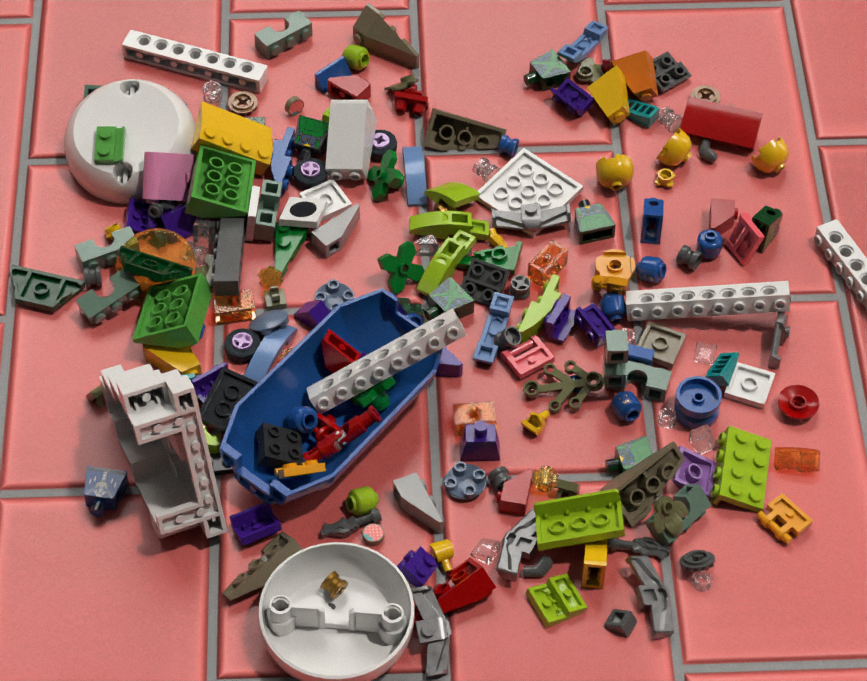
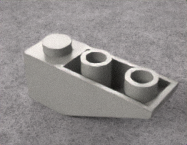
M356 204L346 209L342 214L333 217L330 221L311 232L312 245L326 259L344 247L360 219V205Z
M417 472L394 480L393 494L401 509L437 533L442 534L445 520L442 513L437 512L433 496L428 495L425 481L419 478Z

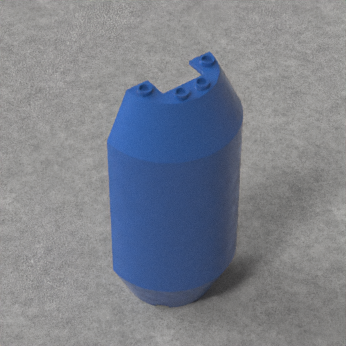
M381 288L338 304L235 405L220 446V453L225 465L233 468L235 479L251 494L269 504L278 503L281 505L327 489L433 381L443 348L394 375L393 379L396 384L385 391L391 403L384 410L378 412L382 421L374 423L367 428V432L346 445L330 458H325L319 462H325L326 471L279 479L274 474V469H277V467L258 466L259 445L256 431L263 422L290 429L287 424V415L293 407L307 406L316 411L309 400L307 387L332 374L325 367L321 344L328 329L362 354L364 351L370 354L419 327L410 317L398 311L399 299L392 292ZM348 399L324 412L322 415H332L337 421L336 425L341 427L353 417L360 416L367 411L370 405L368 404L362 408L359 405H353ZM314 432L301 433L302 453L309 452L317 446L315 441L316 434Z

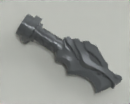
M159 200V203H153L149 206L148 213L152 218H159L163 214V210L174 209L177 200Z
M370 509L367 515L358 518L352 516L349 519H344L342 517L334 524L324 523L323 528L320 530L321 537L323 539L327 536L346 538L350 537L351 533H355L359 526L370 522L378 524L379 521H382L379 509Z
M644 537L643 539L635 538L632 542L611 538L608 539L607 549H611V551H615L618 548L628 549L632 553H640L642 556H657L661 561L666 556L668 557L671 552L670 547H662L661 544L650 537Z

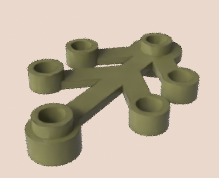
M568 360L564 364L565 372L567 374H576L581 379L573 380L558 370L553 363H548L544 366L545 375L547 377H555L561 382L539 385L537 381L529 380L525 382L523 390L528 398H536L541 393L561 391L554 400L549 402L550 412L557 414L561 411L563 402L576 388L582 389L576 397H572L569 400V405L573 411L580 410L582 401L591 391H598L603 387L604 379L600 373L595 371L588 373L577 366L573 360ZM569 365H573V366H574L573 369H568L567 367H568ZM549 368L554 369L552 372H547ZM593 380L597 381L596 384H590ZM531 389L536 390L534 393H529ZM573 402H579L577 406L572 405ZM558 405V408L553 409L552 406Z

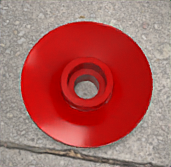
M790 385L784 388L778 396L780 410L786 416L793 419L804 420L811 418L819 409L820 402L817 394L809 387L803 385Z

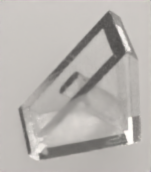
M197 216L193 225V251L213 253L219 217L201 218Z

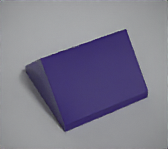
M187 203L163 212L159 218H154L160 228L167 232L171 245L207 230L203 218L185 213Z

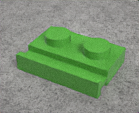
M97 126L94 152L95 164H114L115 162L123 164L126 136L125 126H122V128H116V126Z

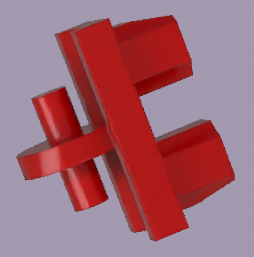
M413 84L411 89L405 88L404 92L395 91L396 112L406 113L407 106H412L414 115L423 116L425 109L429 108L428 97L423 96V91L417 90L416 84Z
M321 413L317 414L318 424L312 431L316 434L315 441L317 443L340 428L336 425L335 417L330 414L327 416H323Z

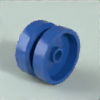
M692 376L680 382L676 390L674 415L677 421L685 427L697 430L709 428L713 425L719 416L722 392L719 386L713 380L704 376Z

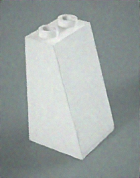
M331 100L325 166L330 179H367L377 119L368 100Z

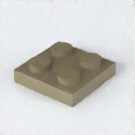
M648 321L637 346L654 350L653 363L672 369L687 334Z

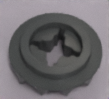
M705 550L690 551L680 559L681 567L685 571L690 570L692 573L695 571L701 572L702 570L707 571L714 566L715 556Z

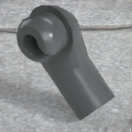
M702 139L699 155L704 160L714 163L718 156L710 148L711 141L709 139Z
M545 555L540 558L535 566H524V577L545 576L552 568V559Z

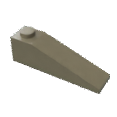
M370 3L366 4L353 26V40L355 43L360 44L371 52L418 69L419 54L405 38L400 39L396 33L397 29L393 25L389 26L384 21L385 16Z
M432 108L423 145L441 151L498 148L500 140L507 130Z
M671 442L616 476L602 487L600 491L611 489L619 491L623 519L630 527H633L649 514L652 504L657 497L661 496L663 493L662 489L668 480L673 478L685 458L676 443Z
M281 531L261 550L263 555L256 560L253 559L248 564V571L239 574L222 592L223 595L231 601L264 586L273 571L283 561L303 549L294 538Z

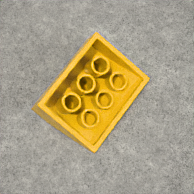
M202 101L200 103L191 150L198 152L201 144L256 160L254 173L262 176L271 163L273 152L272 128Z

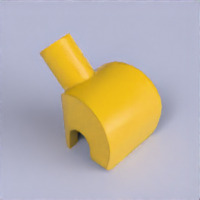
M547 410L542 411L540 414L531 412L529 417L521 422V425L538 436L544 430L545 420L550 414Z
M445 539L429 544L433 552L431 555L438 563H441L444 573L452 571L449 560L454 557V549L451 541Z

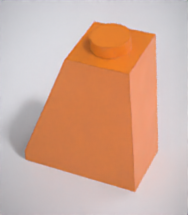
M647 50L612 61L613 66L617 65L623 72L627 85L641 102L658 97L654 62Z

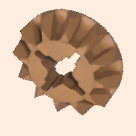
M702 85L694 88L691 92V97L720 103L721 95L714 87Z
M239 91L232 94L228 99V108H230L231 113L236 112L237 115L243 113L246 116L248 112L253 113V110L257 109V97L251 92Z

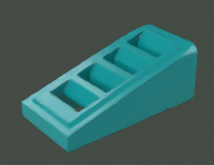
M628 98V104L631 107L629 108L630 115L627 117L650 128L659 118L660 108Z
M738 352L720 353L708 370L706 378L713 380L718 386H729L740 354Z

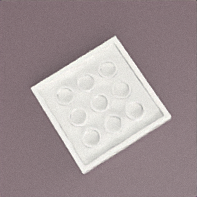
M523 148L478 190L481 194L477 201L490 210L495 208V210L521 213V205L540 204L541 211L564 206L566 203L570 204L583 191V186ZM543 229L524 232L535 238Z

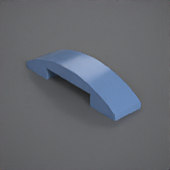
M594 20L591 21L584 28L583 34L571 45L566 44L562 47L557 55L572 62H579L585 59L598 46L609 27Z
M402 147L408 207L427 206V196L424 194L426 178L422 147Z
M494 293L489 308V315L473 356L474 361L493 365L499 352L498 346L494 345L493 339L496 333L507 328L514 296Z
M286 324L272 329V332L263 338L255 351L244 376L257 382L266 376L285 344L289 345L293 339L297 328Z

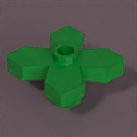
M389 149L383 155L380 167L373 165L368 171L369 181L375 183L371 191L372 198L378 202H381L386 196L388 188L399 189L404 183V175L399 170L394 169L398 159L396 152Z
M406 241L399 245L397 256L386 253L377 258L380 268L390 274L387 285L393 294L404 290L407 278L417 282L421 280L425 272L422 265L412 263L417 252L413 242Z
M391 376L349 400L353 405H359L362 408L368 404L372 405L377 412H380L390 405L389 396L385 391L396 384Z

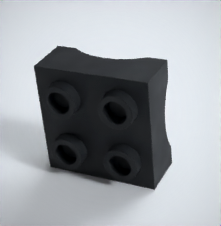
M265 422L260 425L256 431L259 445L258 466L282 468L284 464L297 463V465L303 463L301 433Z

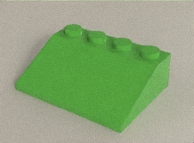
M200 144L194 160L185 213L201 218L247 216L256 160Z
M199 273L149 286L132 339L134 343L183 348L198 344L213 289L204 274Z

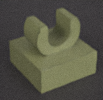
M272 286L270 290L264 291L267 311L287 309L284 288L278 289V286Z
M100 385L89 392L86 397L90 403L96 399L97 406L101 408L104 406L101 401L104 395Z
M558 479L556 487L561 490L558 491L557 498H562V494L565 492L569 493V497L574 496L573 492L579 493L581 485Z

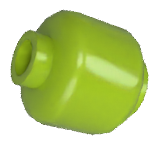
M351 44L342 53L348 67L354 70H362L370 62L369 52L362 46Z
M369 486L352 489L346 497L348 511L356 516L368 514L370 509L375 510L379 503L378 494Z

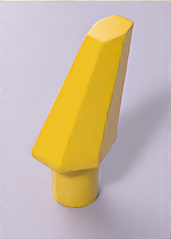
M494 228L489 229L487 240L495 247L503 245V248H507L508 246L502 236L498 235Z

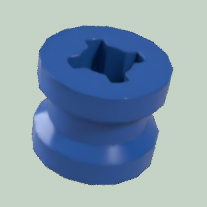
M503 135L498 146V152L507 153L510 157H514L519 147V139H511L508 135Z

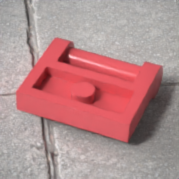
M746 212L740 214L739 222L735 229L725 240V245L742 265L749 264L765 237L752 222L751 215Z
M537 335L529 337L528 341L510 350L506 349L500 352L502 360L511 367L520 379L544 368L548 363H553L555 359ZM533 347V349H531V350H529V351H527V352H525V353H523V354H521V355H519V356H517V357L514 358V356H516V355H518V354H520V353H522V352H524V351H526V350H528V349H530V348Z

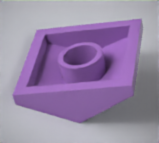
M680 445L678 448L685 460L673 476L672 482L679 489L683 488L686 484H700L709 499L711 497L710 492L713 485V472L716 462Z

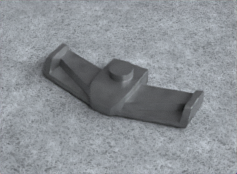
M569 203L541 211L540 204L521 205V213L499 211L491 208L494 228L531 232L571 222Z
M785 312L777 313L768 367L773 369H779L781 357L777 355L779 345L783 346L784 338H789L790 326H787L788 316L785 315Z
M531 509L510 531L506 532L502 539V547L496 568L501 578L516 582L521 558L531 559L537 548V538L534 537L536 535L534 509Z
M647 555L628 556L625 561L627 564H630L641 585L634 589L640 609H650L652 639L666 638L674 634L670 604L671 597L668 588L665 587Z
M431 586L411 588L414 602L423 619L415 622L419 645L428 643L426 678L448 674L450 622L445 618Z

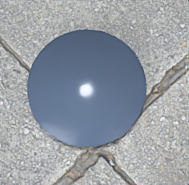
M331 279L328 283L318 288L314 300H322L331 312L338 304L354 299L355 294L345 284L339 283L336 279Z
M281 309L266 311L255 317L250 322L249 327L253 331L260 332L261 335H268L272 332V329L289 323L288 313Z
M462 461L455 463L444 479V486L447 492L458 499H471L483 492L487 483L486 474L483 469Z

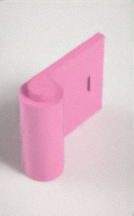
M144 152L142 199H146V203H158V200L187 201L194 155Z

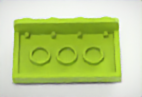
M728 426L724 433H720L717 444H720L715 456V461H717V466L713 472L715 483L710 492V495L713 496L712 503L717 505L722 500L758 513L764 507L771 440Z
M617 489L534 503L539 551L625 536L622 503Z

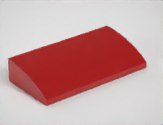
M689 97L680 129L688 136L709 139L710 141L754 151L763 113Z

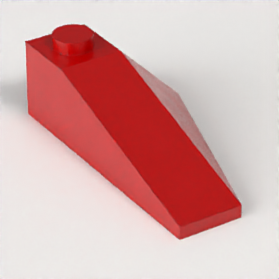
M469 557L448 574L450 579L447 582L434 587V594L443 613L485 599L497 587L485 569ZM414 606L415 623L416 621L423 620L417 606Z

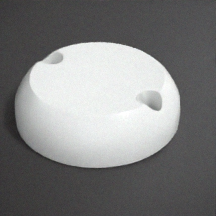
M140 79L115 81L94 90L74 110L68 121L64 136L66 160L76 181L97 198L118 204H128L130 197L146 202V199H142L144 152L194 155V163L197 151L191 150V145L195 132V121L184 101L170 89L160 84ZM97 126H116V128L125 126L126 136L123 164H120V162H115L114 164H95L94 152Z
M330 542L310 546L296 552L273 571L260 597L259 626L264 644L275 662L285 672L300 681H371L376 679L399 660L408 646L413 631L414 601L406 578L388 558L377 551L358 544ZM333 571L339 574L341 580L348 582L347 588L336 599L330 597V593L320 587L325 578ZM333 603L336 608L333 610L328 604Z

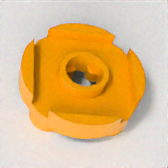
M606 250L603 255L597 257L595 272L601 276L608 277L610 275L627 278L629 283L635 272V261L632 257L627 256L623 250ZM613 265H617L618 269H613Z

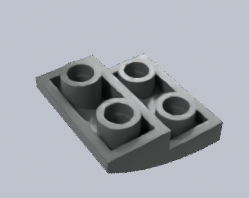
M668 51L653 59L657 90L661 93L692 76L682 62L677 63Z
M472 258L461 287L475 301L490 306L494 293H503L511 270Z

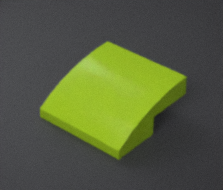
M448 182L424 192L435 203L446 202L452 208L476 201L481 194L472 187L458 182Z
M567 573L548 578L545 584L530 587L525 593L546 628L573 618L588 608Z

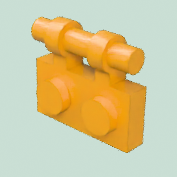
M595 275L591 279V288L594 291L606 289L609 292L626 295L628 287L627 278Z
M317 460L304 461L300 465H297V463L284 464L282 468L274 469L275 477L280 479L326 471L325 462L318 463Z
M783 493L767 504L766 509L770 512L768 515L763 511L758 512L756 515L763 527L769 528L779 541L782 540L787 545L793 540L788 535L789 532L798 537L813 523V520ZM778 519L783 526L779 527L774 521Z

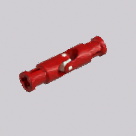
M371 405L363 414L353 417L336 431L319 441L315 448L303 453L304 460H317L319 463L325 458H330L343 447L367 432V428L374 423L382 421L379 413Z

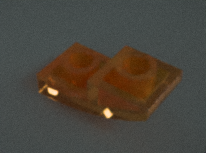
M775 447L774 468L776 470L797 469L798 472L819 471L820 451L799 447Z

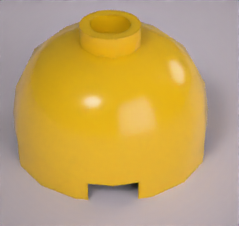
M677 128L656 159L667 166H677L682 161L686 163L692 155L689 152L692 147L689 136L680 128Z
M780 136L777 138V142L773 139L758 150L760 154L757 157L753 155L750 158L754 166L764 173L776 171L778 173L786 167L784 163L789 157V150Z
M615 154V158L606 159L605 156L595 164L598 181L602 186L612 190H620L627 186L634 175V165L631 158L626 155Z

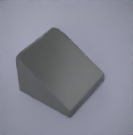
M613 609L604 627L619 635L629 637L637 624V619L632 611Z

